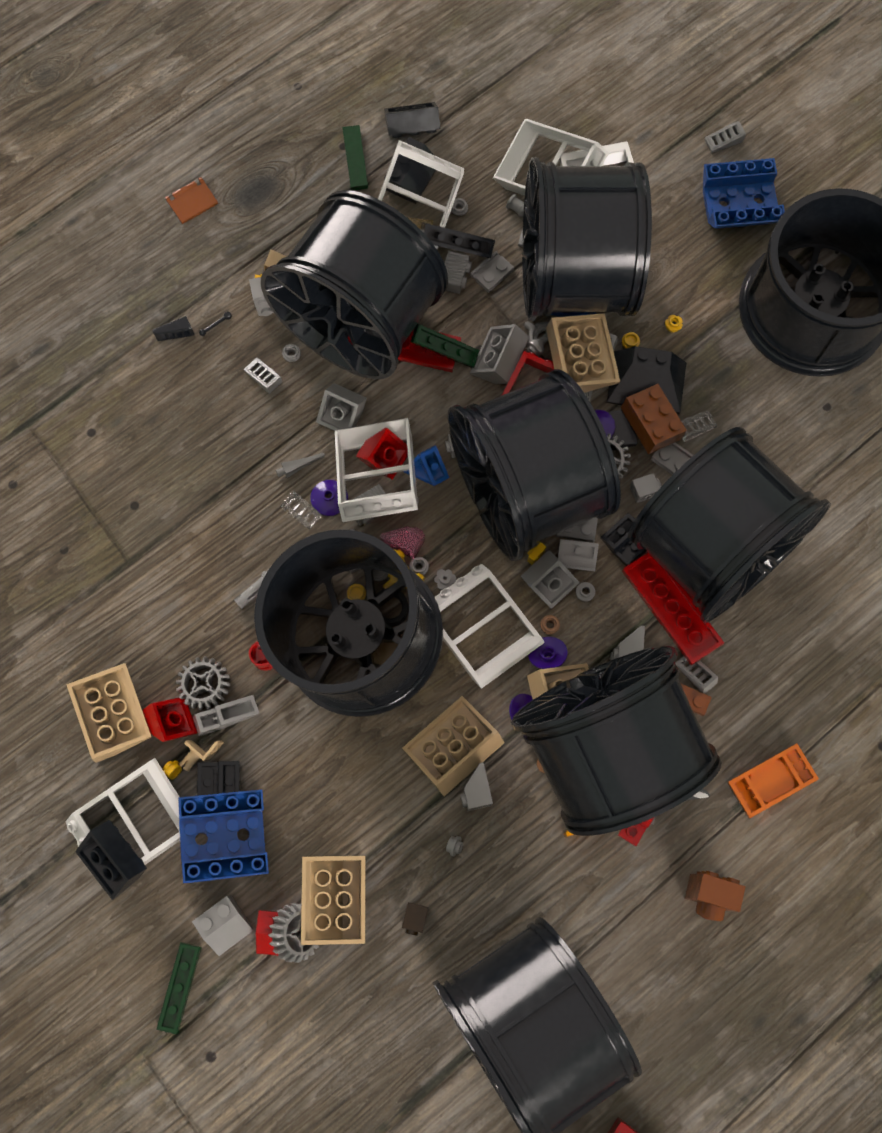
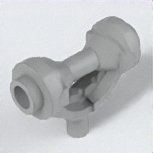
M529 321L525 322L524 327L529 330L528 353H535L538 357L542 355L544 345L548 341L546 327L549 322H538L535 325ZM546 331L541 338L537 339L539 333Z

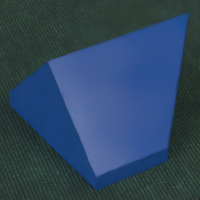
M436 445L415 457V478L432 486L450 478ZM408 470V471H403L404 473L410 475L409 470Z

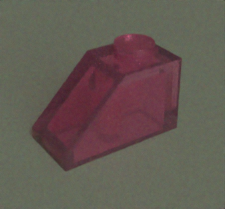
M407 526L382 533L380 539L391 548L401 550L405 555L414 559L425 542V534L417 527L411 528Z

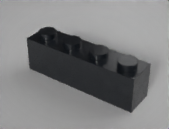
M422 222L420 230L429 238L433 245L486 258H491L495 244L493 239Z

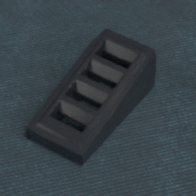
M186 316L152 330L157 341L195 335Z

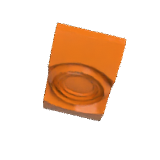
M796 743L728 781V784L750 819L819 780Z

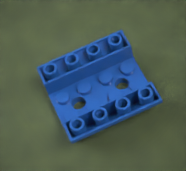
M775 158L704 164L703 197L708 223L712 227L717 229L773 224L779 221L785 209L784 205H778L774 180L777 175ZM759 198L762 200V203H757L754 199ZM725 201L728 206H722L719 202Z
M262 789L178 797L183 884L269 874L264 840ZM240 829L248 831L249 837L247 840L241 841L238 839L237 832ZM204 833L207 836L206 844L198 845L195 841L196 835Z

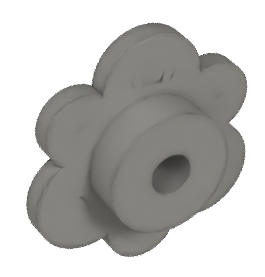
M439 569L437 576L434 578L440 590L448 588L457 580L450 569L446 571Z

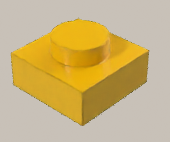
M540 542L538 546L529 550L527 562L533 565L545 553L547 547Z

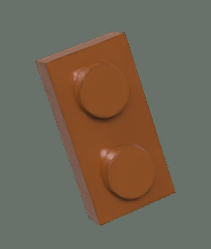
M681 684L693 712L704 716L712 697Z

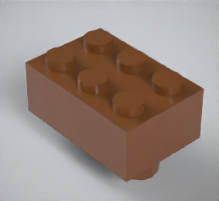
M659 384L626 397L621 406L623 413L648 454L679 441L687 431Z
M697 871V874H690L684 899L697 902L695 911L698 915L708 920L723 921L725 911L740 912L746 887L739 885L740 880L730 877L720 878L718 877L719 874L710 871Z

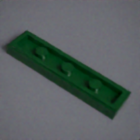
M360 125L342 127L351 191L368 189Z
M420 324L416 325L411 338V343L470 368L475 367L480 351L476 348Z
M180 942L156 1030L176 1035L179 1033L202 947Z

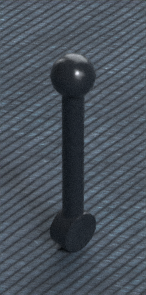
M225 312L222 318L207 328L200 329L199 334L205 336L206 332L225 319H231V313Z

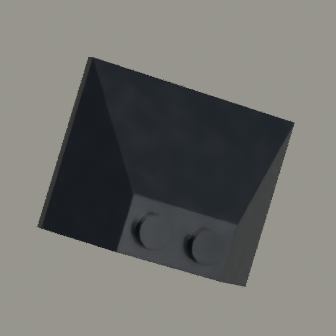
M637 346L614 351L620 383L609 386L606 403L622 405L626 397L659 384L675 412L680 414L687 364L684 360L670 351Z

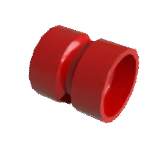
M255 642L249 649L250 660L260 670H271L273 667L263 654L259 642Z

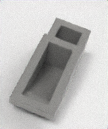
M251 695L194 714L193 720L198 735L202 736L259 714V710L254 696Z

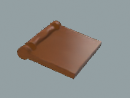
M202 177L198 178L199 186L193 181L171 193L174 200L171 201L169 196L165 197L167 203L182 224L218 204V201Z

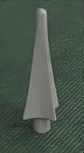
M320 453L298 460L282 462V468L277 469L276 473L278 477L286 475V478H288L305 466L324 457L325 454Z

